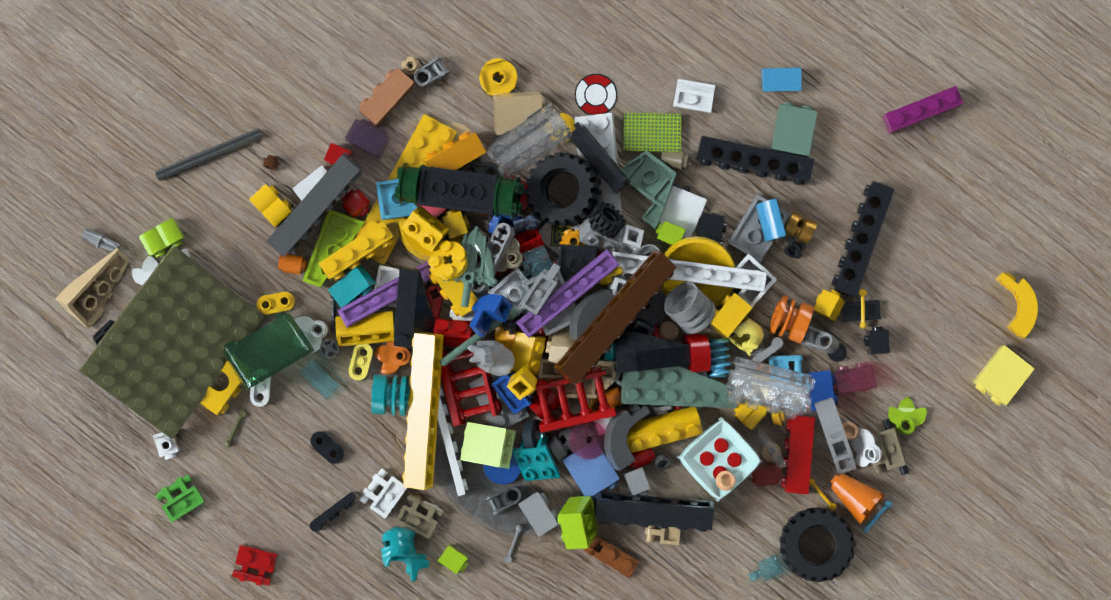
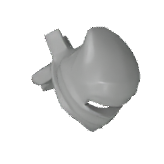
M479 340L476 345L471 344L468 346L469 351L474 353L469 361L471 363L477 362V366L486 373L495 376H505L513 370L515 357L512 351L504 347L502 343L494 340Z

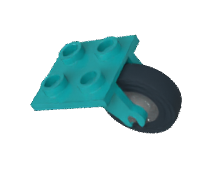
M538 419L529 420L525 423L520 448L512 450L525 481L560 478L561 476L547 446V432L540 433L539 423L541 420Z

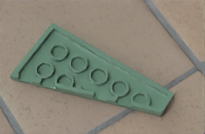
M679 366L622 372L621 404L736 408L737 389Z

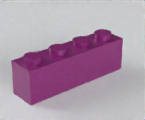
M957 86L888 112L882 118L888 133L892 134L958 108L963 104Z

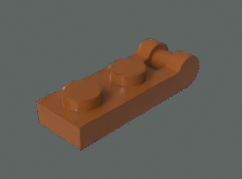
M597 535L589 548L583 549L630 578L639 563L638 560ZM597 544L603 546L600 552L594 550Z

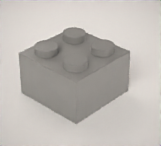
M537 491L518 505L538 537L559 525V523L557 522L558 515L554 509L550 511L547 506L549 500L545 494H540Z

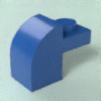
M485 295L472 306L471 309L475 312V315L469 326L478 336L485 337L492 321L505 322L513 305L503 295Z

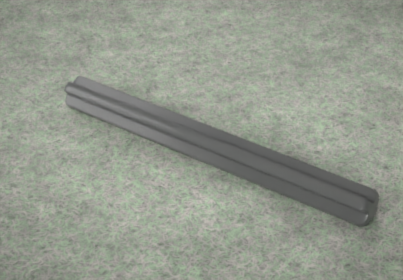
M259 128L161 168L155 171L156 178L159 181L257 141L263 135Z

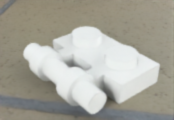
M381 468L378 474L375 473L372 477L373 481L368 488L362 491L363 495L359 500L366 504L369 498L372 499L374 502L370 508L386 519L408 487H403L404 484L393 476L388 482L383 478L388 472ZM381 484L384 488L377 496L373 492Z

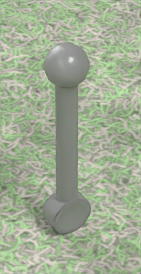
M520 524L516 526V533L510 550L504 558L506 563L512 561L511 555L518 536L523 530V526Z

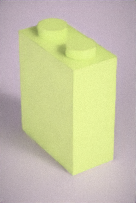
M467 422L464 430L465 437L461 448L460 460L509 469L516 431Z

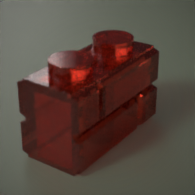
M775 464L758 466L751 473L755 487L778 484L779 479H782L781 468H778Z

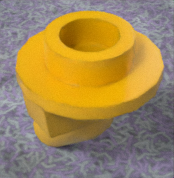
M622 267L614 269L599 283L606 285L612 282V277L623 274Z

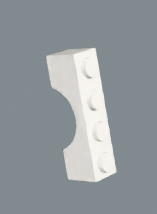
M625 225L622 228L623 244L616 252L636 255L641 248L644 230ZM623 273L612 277V282L608 283L606 288L611 290L612 297L630 279L631 274Z

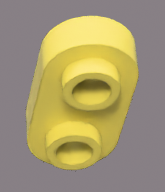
M369 344L356 345L349 366V375L354 380L361 381L368 375L373 357V349ZM362 349L367 350L366 356H361L360 351ZM358 367L362 369V373L360 375H357L355 373V370Z

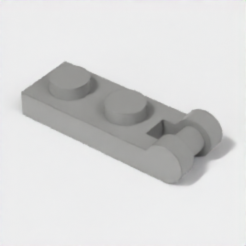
M779 337L772 339L768 348L764 350L761 347L753 353L755 356L749 361L746 358L739 363V369L736 371L740 377L780 349L783 345L782 339Z

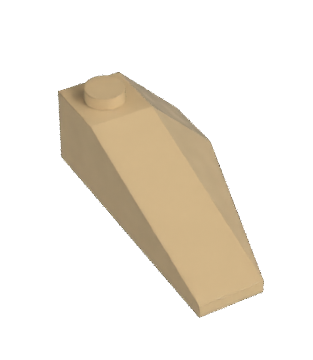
M116 248L71 282L57 296L56 300L69 314L89 329L105 310L103 307L107 299L111 298L113 294L111 291L116 282L120 281L129 260Z

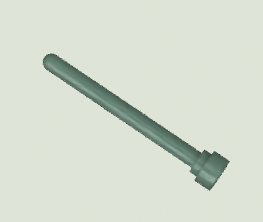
M513 306L506 320L510 321L512 318L514 320L520 316ZM492 321L487 334L504 322ZM474 334L440 360V365L446 366L465 352L469 345H474L483 337Z

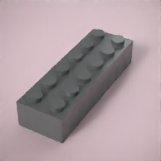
M347 152L343 153L266 242L283 257L287 253L291 255L300 245L298 241L300 239L303 241L312 232L310 227L312 225L316 227L325 217L322 213L325 210L329 212L338 202L335 198L337 196L341 198L350 188L348 186L349 182L354 183L361 176L362 172L360 170L363 166Z

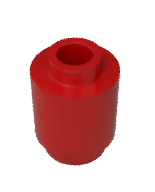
M652 448L631 453L635 461L629 464L630 468L638 469L652 463V460L656 458Z

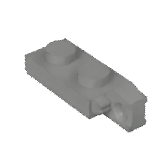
M553 263L549 271L544 268L519 305L537 315L556 286L559 278L555 275L561 267Z

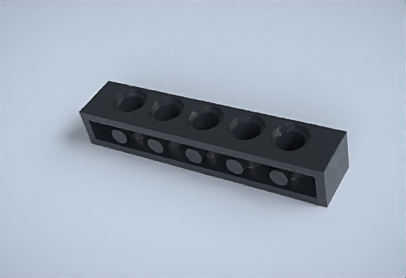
M701 136L696 158L697 161H700L701 165L711 166V164L719 165L718 168L730 170V168H735L739 173L748 174V172H754L758 177L767 178V175L775 177L774 180L786 182V179L792 180L793 184L801 186L810 182L814 159L706 136ZM719 149L722 152V157L714 158L712 151ZM738 153L741 156V161L733 162L731 154ZM757 157L760 161V164L758 166H752L750 164V158ZM770 161L777 162L778 169L771 170L768 163ZM794 165L797 168V173L790 174L787 171V166Z
M872 181L870 185H866L863 195L866 196L864 203L860 202L857 209L859 214L858 220L853 221L850 229L853 232L851 239L847 238L844 249L847 250L844 257L841 256L838 263L840 271L838 275H834L831 283L834 286V291L852 298L857 297L894 188ZM875 198L878 200V208H873L870 205V199ZM865 216L872 218L873 224L871 226L864 224L863 219ZM858 234L865 235V244H860L857 241ZM852 252H857L860 255L859 262L852 261ZM846 270L853 272L854 277L852 280L845 278L844 273Z

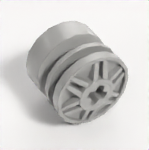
M691 282L681 283L670 291L664 302L666 314L689 334L704 330L711 323L716 312L714 303Z

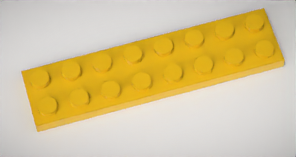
M424 114L388 180L398 179V168L402 167L405 162L415 167H419L421 164L425 165L422 160L426 158V154L435 149L436 151L442 149V145L450 140L453 141L458 132ZM378 198L356 238L381 222ZM408 217L383 220L395 239L392 240L393 244L385 249L382 247L377 250V254L371 258L372 260L385 266L400 238L397 228L398 221L408 219Z

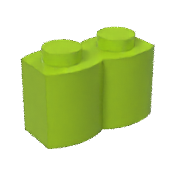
M174 218L139 236L149 256H155L156 258L165 255V250L172 246H181L183 244L182 241L186 239Z

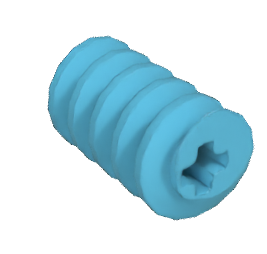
M709 339L711 341L709 344L712 357L710 371L713 373L708 375V378L728 377L726 375L732 371L726 369V367L731 365V362L725 361V359L731 356L726 354L725 351L729 350L730 347L724 346V344L729 342V339Z

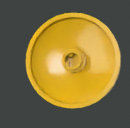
M706 237L682 239L669 247L664 254L671 260L735 268L734 261L726 248ZM669 279L661 285V290L667 297L670 291L681 283H685V281ZM694 283L714 303L715 307L720 305L728 294L730 295L733 290L730 287Z

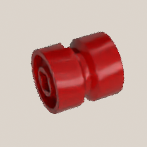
M546 388L545 392L551 413V410H556L560 406V401L549 388ZM539 396L533 397V402L529 407L542 420L544 417Z

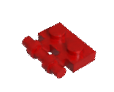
M240 545L235 564L242 565L241 571L233 570L232 577L238 578L242 582H245V580L254 582L258 586H270L271 579L264 576L265 572H274L278 554ZM249 567L258 569V575L248 573Z

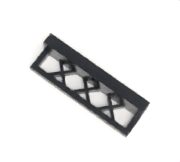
M577 122L574 124L576 129L568 137L614 193L618 194L631 182L630 179L585 125Z

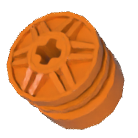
M783 295L773 311L769 333L775 334L777 328L780 327L778 336L782 337L784 332L789 330L788 340L801 344L811 321L814 306L802 302L798 309L794 308L795 299L792 298L788 306L786 305L788 296Z

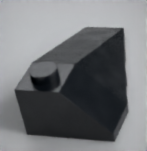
M400 267L394 325V346L413 348L412 339L414 333H433L436 319L432 314V306L425 292L426 288L420 269Z

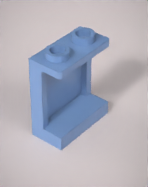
M595 440L562 460L584 496H592V500H595L597 493L606 487L610 490L618 485V475Z

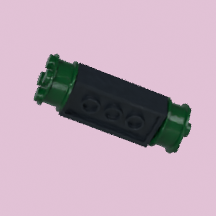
M407 162L398 168L397 178L399 182L395 189V198H398L400 205H404L407 202L414 203L416 207H436L489 214L495 217L506 215L510 216L511 219H515L517 214H521L522 203H520L521 195L524 194L525 184L521 183L520 177L509 179L505 178L504 175L498 176L427 167L422 164L419 167L410 166Z

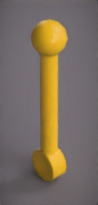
M865 289L859 290V295L861 296V323L859 326L861 329L867 327L865 322V295L867 292Z
M810 478L809 485L813 486L814 489L820 494V496L826 501V503L829 505L830 510H836V504L831 503V501L815 484V480L813 478Z

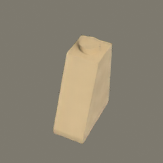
M538 91L493 94L494 132L497 135H502L541 115L542 108H545L544 97Z

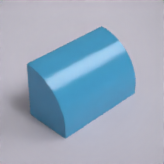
M801 68L761 69L763 92L802 91Z
M777 199L757 204L756 209L765 242L784 238L786 234Z

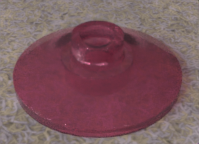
M594 421L575 425L569 434V446L572 452L582 459L598 457L604 451L605 430ZM589 436L592 437V443L590 444L586 442Z

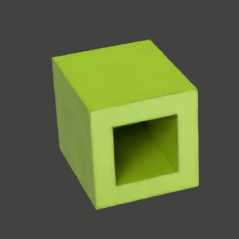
M665 220L664 223H659L655 233L659 234L657 239L673 245L682 240L686 229Z
M450 544L438 560V562L455 574L459 571L463 573L469 564L466 562L468 557Z

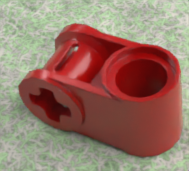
M433 285L427 289L426 295L432 306L433 317L438 319L444 298L440 293V297H436L435 300L433 299L431 291L438 289V293H440L439 291L442 290L440 286Z

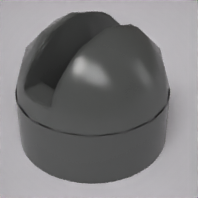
M660 453L656 455L654 463L658 470H665L671 465L670 459L666 454Z

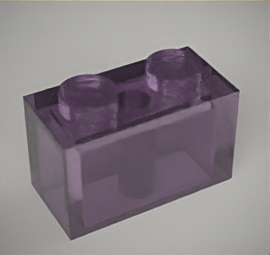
M363 118L360 121L355 119L345 140L380 159L390 141V137L387 136L388 132L379 127L377 130L370 127L371 123Z

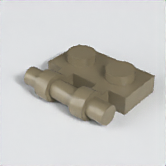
M896 427L876 433L878 441L875 442L877 446H880L883 457L879 462L871 463V466H874L875 473L883 472L881 466L883 463L886 464L887 470L907 465Z
M409 493L407 500L413 502L411 508L403 505L395 522L430 539L438 524V521L432 519L434 513L442 516L444 509L438 507V504L434 502L430 503L422 499L423 497L420 495L416 496ZM418 506L429 510L427 515L416 511Z

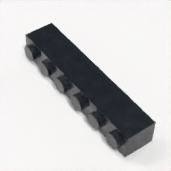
M598 492L595 521H599L602 524L619 523L624 526L638 524L641 527H648L651 525L662 529L676 527L679 530H687L689 528L705 532L712 530L714 501Z

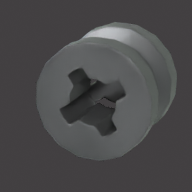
M326 339L320 344V353L324 357L333 359L338 356L340 347L336 341Z

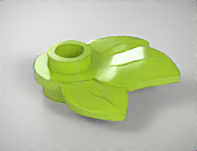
M905 397L899 403L898 408L889 407L888 409L890 421L896 425L897 431L902 435L912 434L916 426L923 424L927 414L926 408L915 409L909 397ZM904 422L909 424L908 429H903L902 424Z

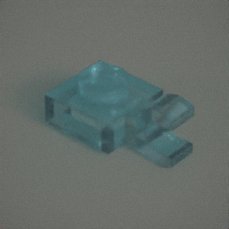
M772 555L758 562L759 569L747 575L750 581H755L762 576L767 581L783 573V570L776 556Z

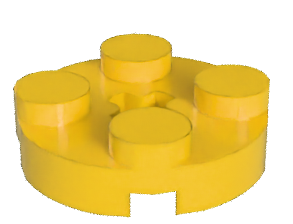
M495 58L489 60L480 71V85L489 96L511 93L517 83L516 69L504 59ZM496 73L504 76L500 83L493 80Z
M445 240L434 249L428 263L436 276L442 280H449L463 275L469 261L467 260V251L459 243ZM452 257L453 262L445 264L446 259Z

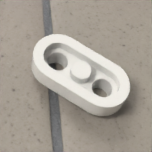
M259 368L251 376L250 400L253 405L263 407L270 400L271 374L268 370ZM263 374L265 376V380L263 382H260L259 376ZM258 394H263L264 399L262 401L257 399Z

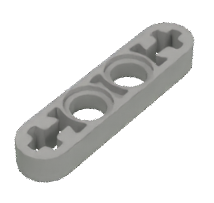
M507 223L497 225L488 243L493 261L494 276L514 237V228ZM503 229L508 231L507 235L501 233ZM495 245H499L500 252L494 255L492 249ZM481 259L476 269L481 267ZM475 282V286H472L471 290L483 294L487 292L490 286L487 283H483L482 287H478L476 285L477 282Z

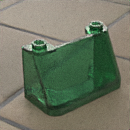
M282 311L274 316L276 320L238 342L232 340L224 345L226 349L222 353L245 391L315 351L290 312L285 313V311Z

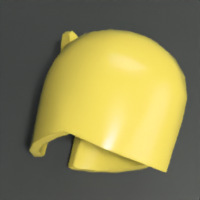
M746 317L733 331L735 335L729 336L727 339L751 356L753 350L757 349L763 341L764 332L760 325Z

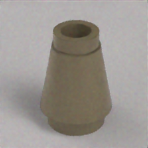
M662 152L661 161L664 164L679 170L688 168L690 154H685V152Z

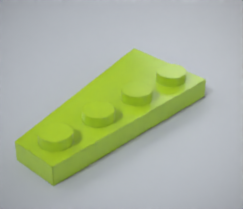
M330 210L325 218L302 281L321 288L328 277L318 263L353 241L365 222Z

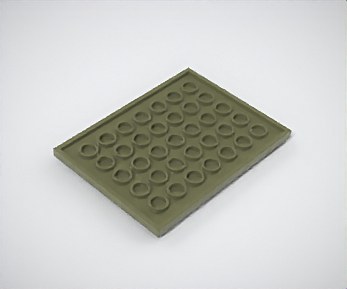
M172 246L78 371L170 439H173L205 397L208 387H212L222 374L221 369L230 356L237 354L265 315L177 247Z

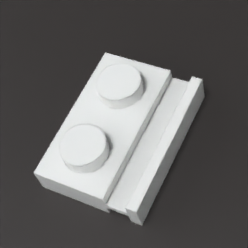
M678 79L673 107L711 113L715 85Z

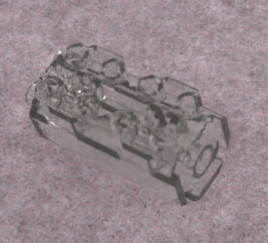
M552 103L543 109H538L528 116L527 120L511 131L505 132L488 146L489 150L486 153L492 161L498 163L499 167L497 169L501 175L512 179L574 136L569 131L571 129L559 111L556 112L553 109L555 106Z
M737 356L733 360L732 364L735 365V369H730L726 391H728L726 397L729 398V403L734 405L746 404L750 409H758L759 406H764L767 413H782L790 419H796L797 415H802L806 412V409L810 408L812 398L809 397L810 390L813 391L815 386V379H812V375Z

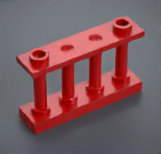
M448 349L443 350L442 358L450 353ZM469 349L446 366L441 367V379L453 427L466 424L465 420L467 417L490 411L492 417L502 415L501 401L497 398L496 390L491 385L493 382L492 374L486 373L479 367L460 372L453 371V361L474 355ZM482 374L485 385L463 391L457 389L456 382L458 380ZM487 392L489 404L467 410L462 409L461 401L463 398Z
M601 366L590 368L585 379L594 378L600 401L599 408L594 410L589 408L582 381L576 385L581 405L580 413L576 414L570 412L564 384L570 382L564 377L549 381L544 379L537 380L535 391L538 392L544 417L539 423L540 433L616 416L615 405L610 406V403L607 402L601 377L607 374L606 368H601ZM554 386L557 388L563 413L559 418L551 416L545 392L546 388Z

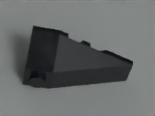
M631 330L624 331L622 336L615 339L612 343L614 371L617 373L691 365L690 345Z

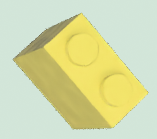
M1002 345L974 379L973 383L976 384L975 388L983 394L985 392L991 396L990 400L996 405L1000 406L1002 404L1004 406L1013 398L1034 368L1008 347Z

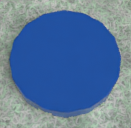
M513 453L509 469L483 465L485 475L496 484L505 485L513 482L521 471Z

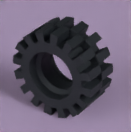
M599 202L588 216V219H590L589 223H592V228H596V232H601L602 236L606 235V238L616 237L625 226L626 221L623 219V214H619L620 211L615 210V206L611 207L610 203L605 204V202Z

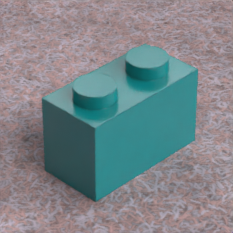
M361 265L355 267L329 288L328 291L342 308L357 300L361 295L364 296L373 290L371 287L376 283L364 266Z

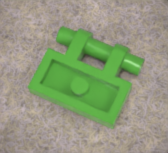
M189 474L177 478L175 483L161 488V491L155 494L158 501L164 498L168 501L162 505V508L171 523L205 502L195 485L189 489L186 486L187 483L192 481ZM180 488L183 493L173 498L171 493Z

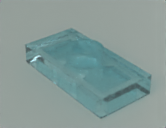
M311 359L299 372L325 399H328L340 386L314 359Z

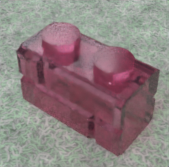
M863 362L855 364L856 368L848 369V366L837 368V372L833 373L837 395L876 388L877 384L873 366Z

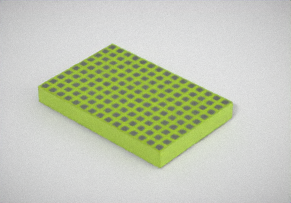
M624 113L623 151L681 152V114Z

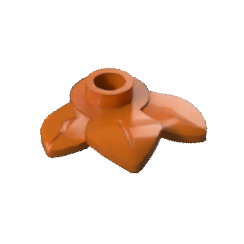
M389 341L387 345L380 346L374 351L375 357L383 362L381 367V373L383 374L396 373L400 366L407 365L411 359L410 351L405 347L394 346V341ZM403 353V358L399 360L398 355Z

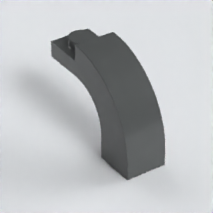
M601 289L592 292L577 304L570 319V339L577 340L612 300L611 290Z
M636 404L628 411L620 409L617 411L616 416L610 419L604 434V450L613 469L621 471L635 461L627 446V434L636 422L650 413L647 406Z

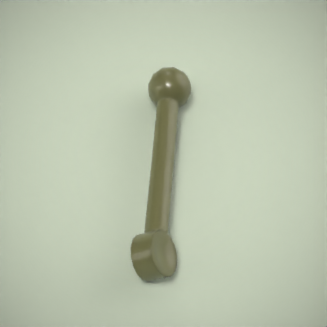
M244 410L238 413L239 418L228 440L224 442L226 447H231L232 445L231 441L242 418L246 416Z

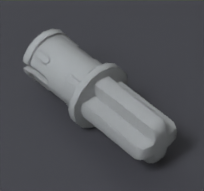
M88 228L83 231L81 236L82 240L96 245V248L101 247L110 252L120 247L119 243L106 238L104 234L100 235Z

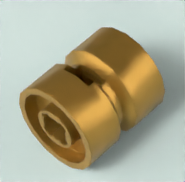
M793 211L784 228L785 234L790 237L797 236L798 241L808 244L818 222L810 218L804 219L802 214Z

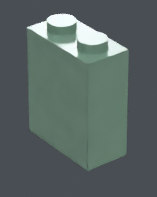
M784 102L778 106L770 150L808 158L818 111H814V108L810 106L798 108L794 107L795 104Z

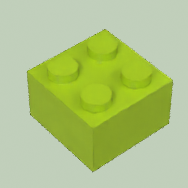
M592 496L569 497L558 514V523L562 528L561 538L565 542L566 549L589 548L599 531L597 521H595L596 514Z

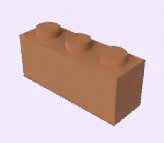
M399 68L391 69L386 74V80L382 85L380 83L376 85L372 90L374 94L369 99L366 97L359 105L361 107L359 109L360 113L377 128L415 86V83Z

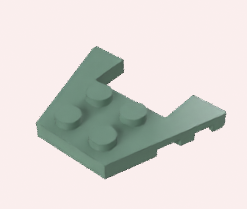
M645 151L628 162L621 170L630 179L629 185L653 202L651 207L642 216V220L656 230L677 173L650 152Z

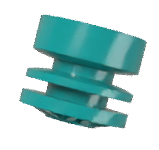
M374 374L371 397L372 414L385 415L387 407H391L392 415L396 416L397 407H399L400 416L406 415L410 395L408 376H402L401 384H398V376L394 375L392 384H389L387 375Z

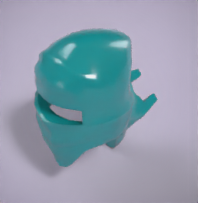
M393 527L382 535V544L385 546L381 548L382 561L385 567H389L391 561H404L407 565L406 573L410 575L411 582H415L418 571L422 568H429L430 561L426 560L427 555L416 553L414 531L403 527Z

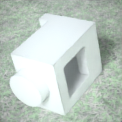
M162 432L152 435L159 456L165 457V460L177 457L176 453L181 452L176 435L173 439H170ZM166 441L169 443L168 449L163 447V443Z

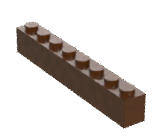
M654 250L557 362L554 368L568 382L575 385L581 383L589 369L594 368L598 364V359L601 355L610 350L613 341L622 336L625 327L635 321L637 313L649 304V299L661 290V285L674 275L673 271L677 267L661 251Z

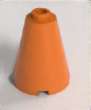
M837 473L830 482L832 483L831 489L860 525L874 513L878 505L877 502L881 504L885 498L884 493L844 473L841 475Z

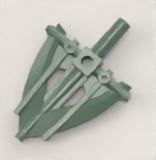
M475 226V229L470 234H464L463 241L460 243L468 253V267L459 278H452L457 283L462 280L464 284L461 307L465 308L469 306L471 287L475 286V282H478V285L487 283L491 287L497 284V280L494 279V267L487 245V236H483L479 231L480 227ZM479 254L481 257V267L476 269Z

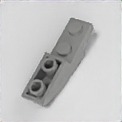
M833 397L814 403L838 474L857 469Z

